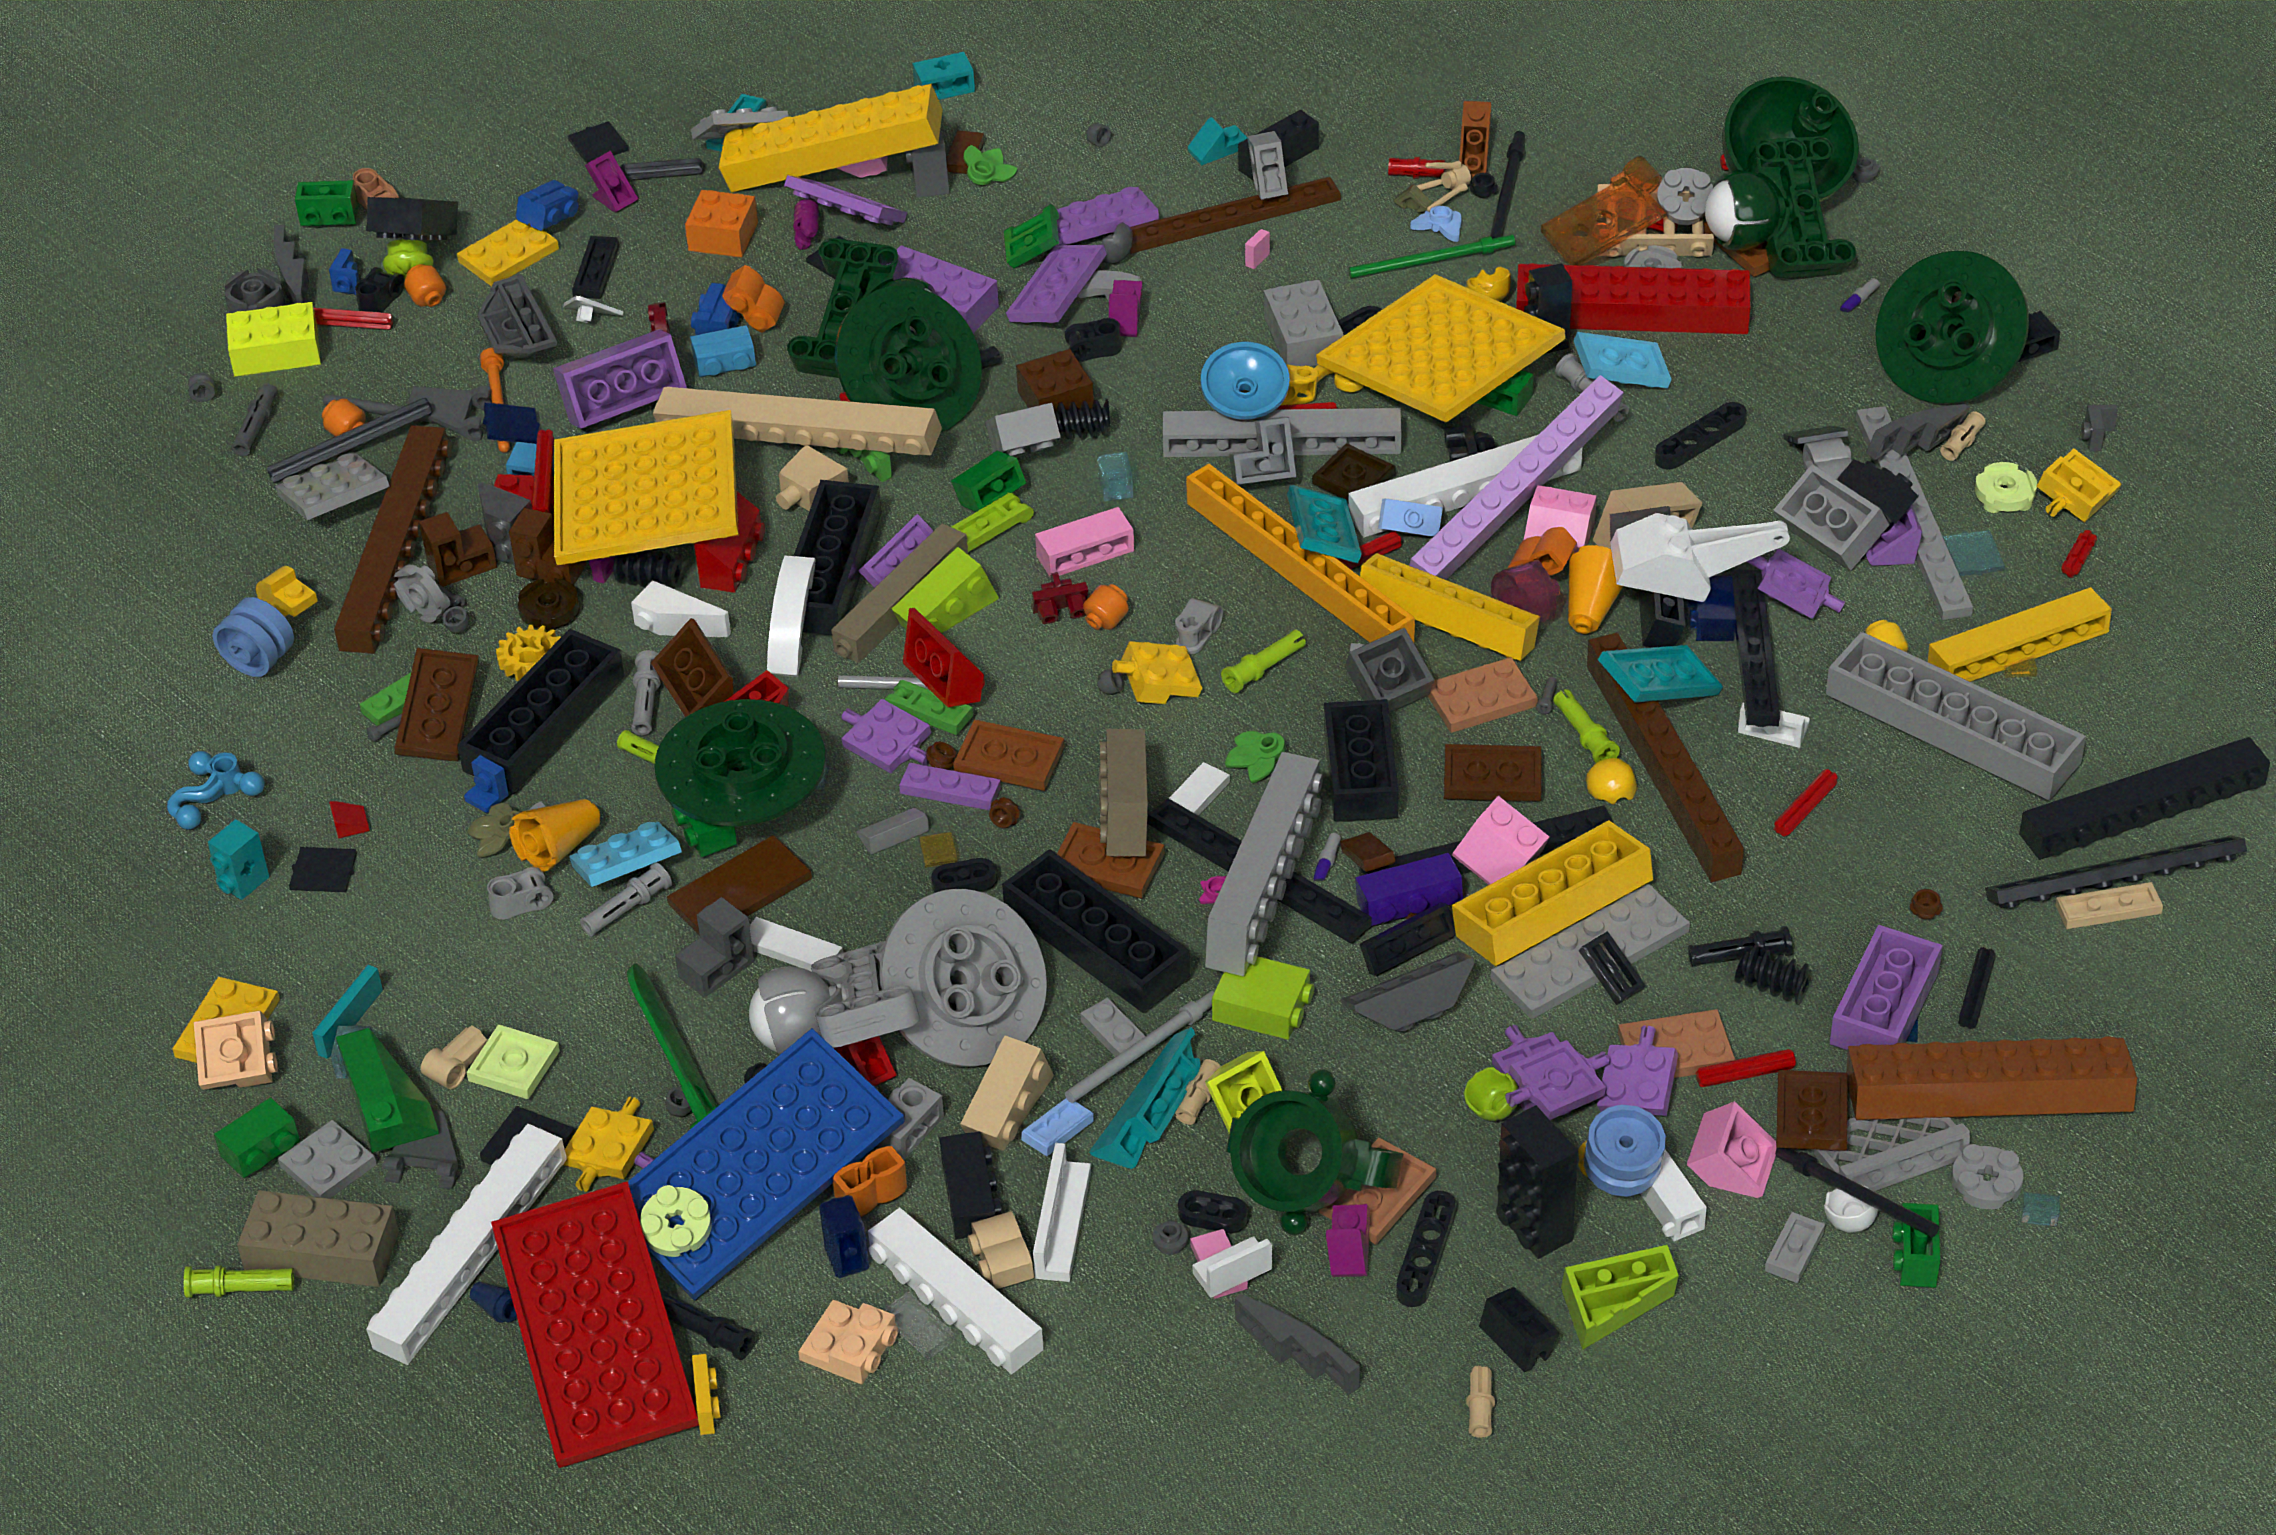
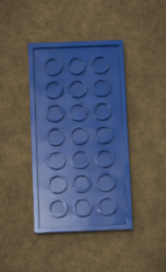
M811 1028L628 1181L639 1221L646 1202L653 1195L657 1194L661 1187L667 1185L684 1187L697 1192L707 1202L710 1210L711 1232L706 1242L699 1249L693 1252L692 1250L680 1253L681 1256L668 1257L652 1250L646 1242L649 1255L695 1301L833 1183V1176L837 1171L861 1160L905 1122L904 1115ZM680 1215L669 1219L670 1228H674L676 1224H684Z

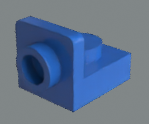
M341 248L329 268L332 289L335 292L356 295L355 286L360 282L357 263L354 262L352 250Z
M479 755L471 762L476 785L464 795L467 803L488 813L491 806L500 803L509 793L504 768Z

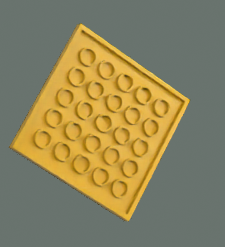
M1434 274L1316 354L1317 364L1441 421L1448 422L1565 340V329Z
M731 410L554 439V557L557 565L573 564L580 561L602 559L610 556L739 535L734 427Z

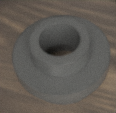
M1863 157L1857 159L1852 173L1853 178L1861 183L1871 182L1878 174L1879 166L1870 158Z
M1166 1221L1159 1224L1154 1229L1152 1235L1154 1245L1160 1252L1167 1255L1179 1253L1188 1241L1186 1228L1174 1221Z

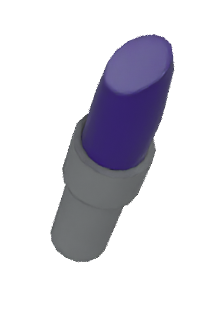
M1872 278L1864 286L1858 288L1841 305L1840 310L1850 312L1856 306L1861 305L1868 299L1869 295L1880 287L1879 281Z
M1336 833L1329 834L1325 847L1318 857L1313 881L1325 880L1329 869L1335 861L1336 851L1341 841L1340 835Z

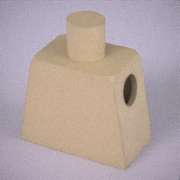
M805 445L780 471L781 492L776 495V500L780 507L785 510L796 503L810 511L820 480L849 482L847 468L810 446Z

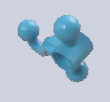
M197 751L190 756L188 767L195 775L210 773L211 776L201 786H187L177 790L169 798L167 810L176 819L180 827L188 830L194 829L201 822V812L193 805L180 807L182 803H208L218 799L223 794H233L240 789L248 796H256L263 791L265 780L258 772L241 773L237 758L232 753H219L212 758L205 751Z

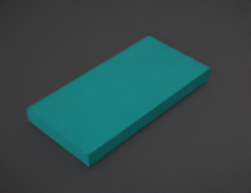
M1290 485L1287 497L1300 548L1358 563L1362 553L1347 500Z
M1687 645L1603 651L1597 659L1634 702L1715 696L1723 688L1717 678Z

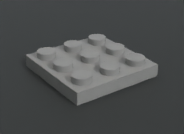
M347 453L338 457V461L328 465L320 464L310 469V472L301 476H289L283 480V483L276 485L275 488L278 497L306 520H309L390 486L387 477L357 453Z

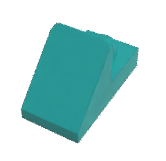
M1210 117L1188 145V152L1202 166L1238 152V144L1248 138L1236 125L1223 129L1213 117Z

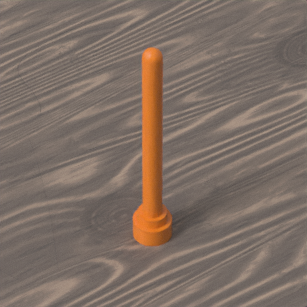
M487 348L480 354L481 368L488 373L498 449L500 452L506 453L510 449L499 373L504 366L503 355L496 354L493 348Z

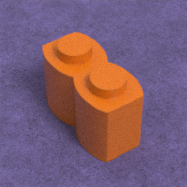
M747 265L742 266L731 274L722 294L725 302L733 310L741 313L752 328L762 333L776 325L785 304L781 294L773 287L765 284L761 275Z
M1564 527L1550 528L1542 536H1533L1523 540L1507 570L1521 585L1535 583L1542 575L1549 576L1559 573L1566 565L1577 542Z
M886 1146L871 1152L862 1162H855L841 1168L833 1176L835 1204L847 1219H856L871 1212L878 1203H886L898 1198L907 1189L905 1161L892 1146Z

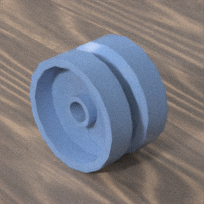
M246 597L230 611V615L225 617L214 628L212 635L214 645L220 655L232 667L252 677H262L268 673L276 664L277 659L282 657L292 647L294 642L293 630L287 619L275 607L255 597Z
M1623 1104L1608 1107L1596 1115L1589 1127L1583 1165L1588 1178L1599 1189L1611 1195L1625 1197L1641 1194L1653 1186L1660 1173L1661 1161L1665 1150L1666 1135L1661 1123L1650 1112L1638 1106Z

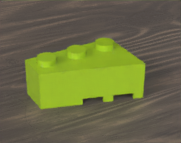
M957 547L891 609L900 625L906 630L909 608H915L942 634L995 602L999 597L982 566Z
M1668 1245L1565 1267L1561 1290L1582 1350L1674 1296L1679 1275Z

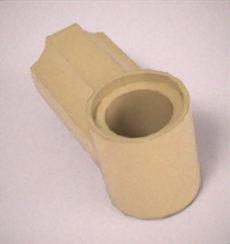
M472 1025L469 1028L466 1027L442 1050L433 1048L425 1055L421 1064L422 1074L447 1089H455L463 1081L467 1067L474 1062L488 1039L476 1027Z

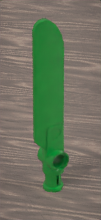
M634 963L627 971L629 985L674 1070L686 1100L697 1120L690 1125L691 1129L719 1105H716L651 979L640 965Z

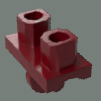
M1054 572L1050 575L1051 582L1041 584L1040 591L1032 592L1033 603H1031L1033 614L1038 613L1044 625L1058 621L1057 609L1068 607L1070 618L1073 619L1086 616L1083 604L1088 598L1086 582L1072 584L1071 579L1060 580L1058 572Z

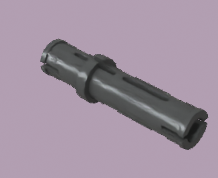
M261 384L255 399L251 400L248 405V414L241 425L235 441L231 445L232 451L239 456H247L250 453V449L264 420L268 419L271 414V405L278 394L277 388L272 384Z

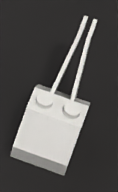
M1655 513L1616 530L1610 542L1616 584L1705 602L1711 590L1709 577L1783 547L1789 542L1790 537L1787 524L1782 521L1692 530L1684 518Z

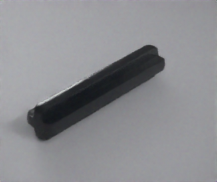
M700 158L630 163L622 164L620 168L627 180L697 175L702 173V161Z
M1981 947L1977 951L1959 1015L1958 1023L1961 1027L1973 1029L1977 1025L1996 954L1992 949Z

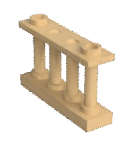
M1598 184L1596 210L1606 211L1607 234H1599L1598 256H1627L1633 249L1639 248L1640 252L1648 250L1650 245L1669 248L1677 256H1712L1714 234H1704L1703 217L1700 218V221L1692 224V234H1675V223L1669 220L1664 212V234H1647L1646 210H1660L1657 204L1659 184ZM1683 191L1678 196H1681L1684 202H1688L1689 197H1693V194H1690L1689 191ZM1634 210L1635 234H1618L1617 211Z

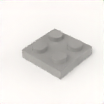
M333 1120L278 1158L280 1168L311 1195L329 1199L377 1165L375 1156Z

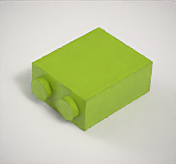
M1257 956L1255 964H1249L1244 976L1224 972L1212 997V1021L1289 1040L1294 1027L1299 1028L1302 1023L1305 1003L1310 1004L1313 998L1314 985L1310 984V969Z

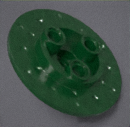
M1948 251L1931 255L1915 263L1899 276L1884 297L1878 313L1875 332L1880 361L1892 381L1903 391L1917 399L1941 405L1959 404L1974 400L1998 386L2019 361L2027 341L2029 329L2027 302L2020 285L2013 275L1998 262L1987 256L1970 251ZM1961 291L1960 299L1952 303L1953 295ZM1922 330H1926L1925 337L1922 340L1917 341L1916 338L1918 333Z
M912 286L885 287L859 300L846 314L841 323L836 338L835 363L840 383L850 402L935 409L942 427L940 433L958 423L971 409L981 384L982 363L980 351L975 336L965 319L952 305L941 297L927 290ZM909 326L915 329L917 336L911 333ZM932 372L938 376L939 382L934 380Z
M731 700L697 710L672 727L661 741L657 750L654 764L655 777L664 798L675 809L692 819L720 826L753 825L780 817L802 804L815 791L823 777L826 766V753L823 739L817 728L809 719L796 710L765 700Z

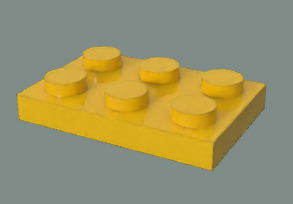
M516 219L457 253V258L460 264L492 287L495 281L509 278L557 251L559 245L558 240L546 231H540L531 227L530 224H524Z
M218 976L172 1048L175 1058L197 1063L194 1022L261 1011L268 1020L280 1001L278 991Z

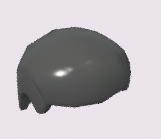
M1123 222L1118 224L1113 235L1103 238V242L1100 245H1104L1107 255L1102 261L1115 264L1128 255L1132 247L1133 232L1127 224Z

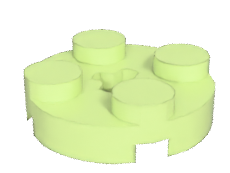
M2010 462L1989 464L1984 468V472L1978 473L1976 477L1975 494L1984 504V509L1991 513L2029 510L2032 507L2037 490V480L2034 474L2028 469L2026 473L2018 470L2019 465Z
M670 1185L661 1187L657 1194L653 1195L646 1202L640 1215V1225L649 1247L655 1252L668 1257L681 1256L680 1253L689 1250L693 1252L699 1249L708 1239L712 1228L707 1202L697 1192L684 1187H673ZM680 1215L684 1224H676L674 1228H670L669 1219Z

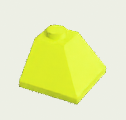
M1264 1051L1247 1052L1219 1067L1205 1081L1229 1133L1233 1117L1240 1118L1241 1113L1260 1097L1272 1092L1282 1091Z

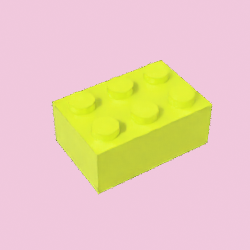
M312 302L226 314L228 352L234 377L321 365L318 326Z

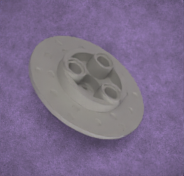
M968 889L943 890L928 895L912 904L892 926L883 946L880 960L881 990L899 985H909L919 1012L920 1021L911 1027L899 1030L900 1033L921 1053L944 1064L959 1067H976L990 1064L1004 1035L1025 1042L1035 1029L1044 1008L1047 988L1046 969L1042 952L1035 936L1024 920L1007 904L979 891ZM949 939L953 940L956 944V953L950 949ZM996 972L1002 977V986L996 981ZM948 1001L956 1004L955 1011L950 1008Z

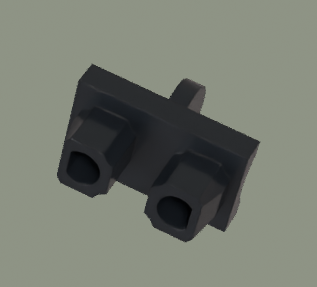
M1469 417L1460 418V427L1445 428L1444 440L1446 448H1449L1450 462L1495 448L1494 438L1490 434L1477 432L1473 435Z

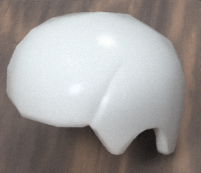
M1837 1188L1826 1194V1202L1823 1205L1827 1219L1836 1229L1847 1233L1861 1232L1869 1228L1878 1213V1209Z

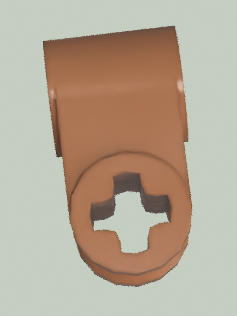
M362 168L354 172L353 180L357 200L366 210L368 197L399 198L393 186L388 184L375 170Z

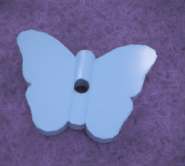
M1435 206L1431 208L1430 212L1425 211V214L1419 215L1410 223V229L1412 230L1432 229L1434 232L1440 231L1443 236L1453 242L1459 241L1461 214L1457 211H1452L1449 207Z

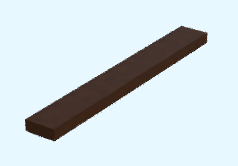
M1326 177L1287 187L1288 194L1266 199H1260L1259 195L1132 226L1130 228L1133 232V242L1130 253L1341 200V193L1332 178Z

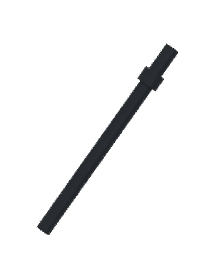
M1522 131L1514 133L1513 141L1508 146L1507 167L1490 233L1492 239L1502 236L1518 164L1523 159L1525 151L1523 146L1525 134Z
M1790 1148L1776 1149L1775 1155L1777 1158L1793 1165V1169L1804 1176L1812 1175L1930 1237H1934L1938 1233V1224L1819 1164L1812 1155L1806 1152L1798 1153Z

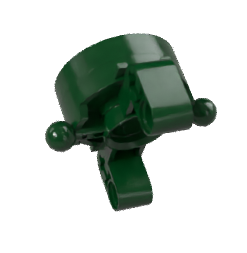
M1325 1069L1317 1070L1311 1074L1308 1080V1087L1311 1092L1292 1090L1272 1092L1254 1101L1241 1113L1240 1118H1232L1226 1152L1231 1155L1235 1177L1245 1193L1255 1202L1268 1209L1283 1212L1280 1218V1225L1290 1235H1298L1306 1229L1308 1219L1304 1212H1316L1335 1202L1347 1188L1362 1191L1363 1184L1380 1188H1397L1404 1154L1371 1147V1142L1357 1138L1355 1128L1348 1115L1339 1106L1338 1101L1328 1096L1334 1091L1336 1080L1332 1073ZM1302 1129L1312 1131L1319 1138L1322 1146V1157L1319 1165L1306 1175L1294 1172L1286 1157L1290 1138L1295 1132Z

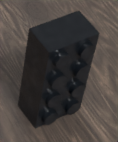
M368 197L366 231L376 232V238L447 240V235H457L458 201Z
M1388 700L1324 703V735L1334 821L1398 818L1399 790Z
M1535 1105L1501 1123V1136L1499 1140L1500 1160L1498 1163L1499 1183L1497 1185L1498 1206L1496 1213L1501 1223L1509 1226L1515 1232L1522 1247L1529 1249L1537 1259H1540L1573 1241L1578 1150L1540 1108Z

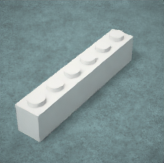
M900 1207L868 1230L870 1244L868 1250L874 1261L887 1266L892 1271L894 1277L901 1284L909 1285L924 1304H931L939 1311L940 1316L947 1324H954L961 1330L970 1344L978 1345L983 1349L993 1364L1002 1366L1010 1374H1013L1044 1350L1042 1328Z

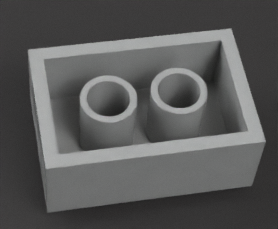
M1320 280L1264 290V318L1284 362L1287 365L1294 366L1318 365L1316 354L1343 337L1342 329Z
M1811 464L1773 510L1778 519L1787 524L1788 530L1850 571L1890 525L1879 507L1813 464Z

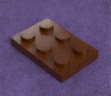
M1445 744L1444 799L1495 800L1499 796L1503 800L1541 801V746Z
M1778 1070L1776 1148L1847 1151L1848 1073Z

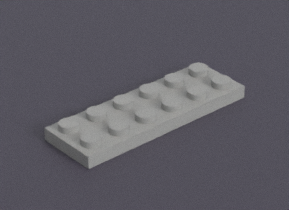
M1646 884L1491 969L1490 979L1532 1020L1600 982L1578 951L1583 945L1608 931L1627 960L1632 964L1688 933L1690 922L1651 885ZM1601 943L1600 946L1603 948L1609 959L1613 960V962L1620 971L1621 969L1619 968L1617 963L1614 961V959L1612 958L1608 950L1605 948L1603 943Z

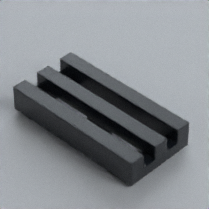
M1608 931L1583 945L1578 950L1616 1005L1628 999L1636 992L1638 993L1646 986ZM1601 943H1603L1605 948L1608 950V952L1610 953L1614 961L1617 963L1623 974L1626 976L1632 987L1629 988L1623 977L1618 972L1619 969L1617 968L1613 960L1609 959L1603 948L1600 946Z

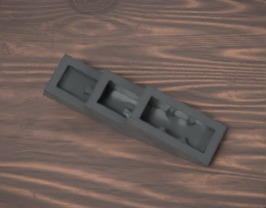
M285 224L274 225V248L281 281L287 297L292 305L295 303H307L309 279L304 258L298 259L295 241H288Z
M1966 404L1942 406L1915 412L1896 419L1875 430L1866 454L1876 460L1893 449L1902 456L1917 445L1929 451L1951 436L1952 430L1964 422L1970 407Z
M1242 1294L1235 1297V1320L1279 1364L1292 1357L1314 1380L1326 1373L1348 1395L1360 1388V1366L1334 1343L1303 1322L1272 1306Z

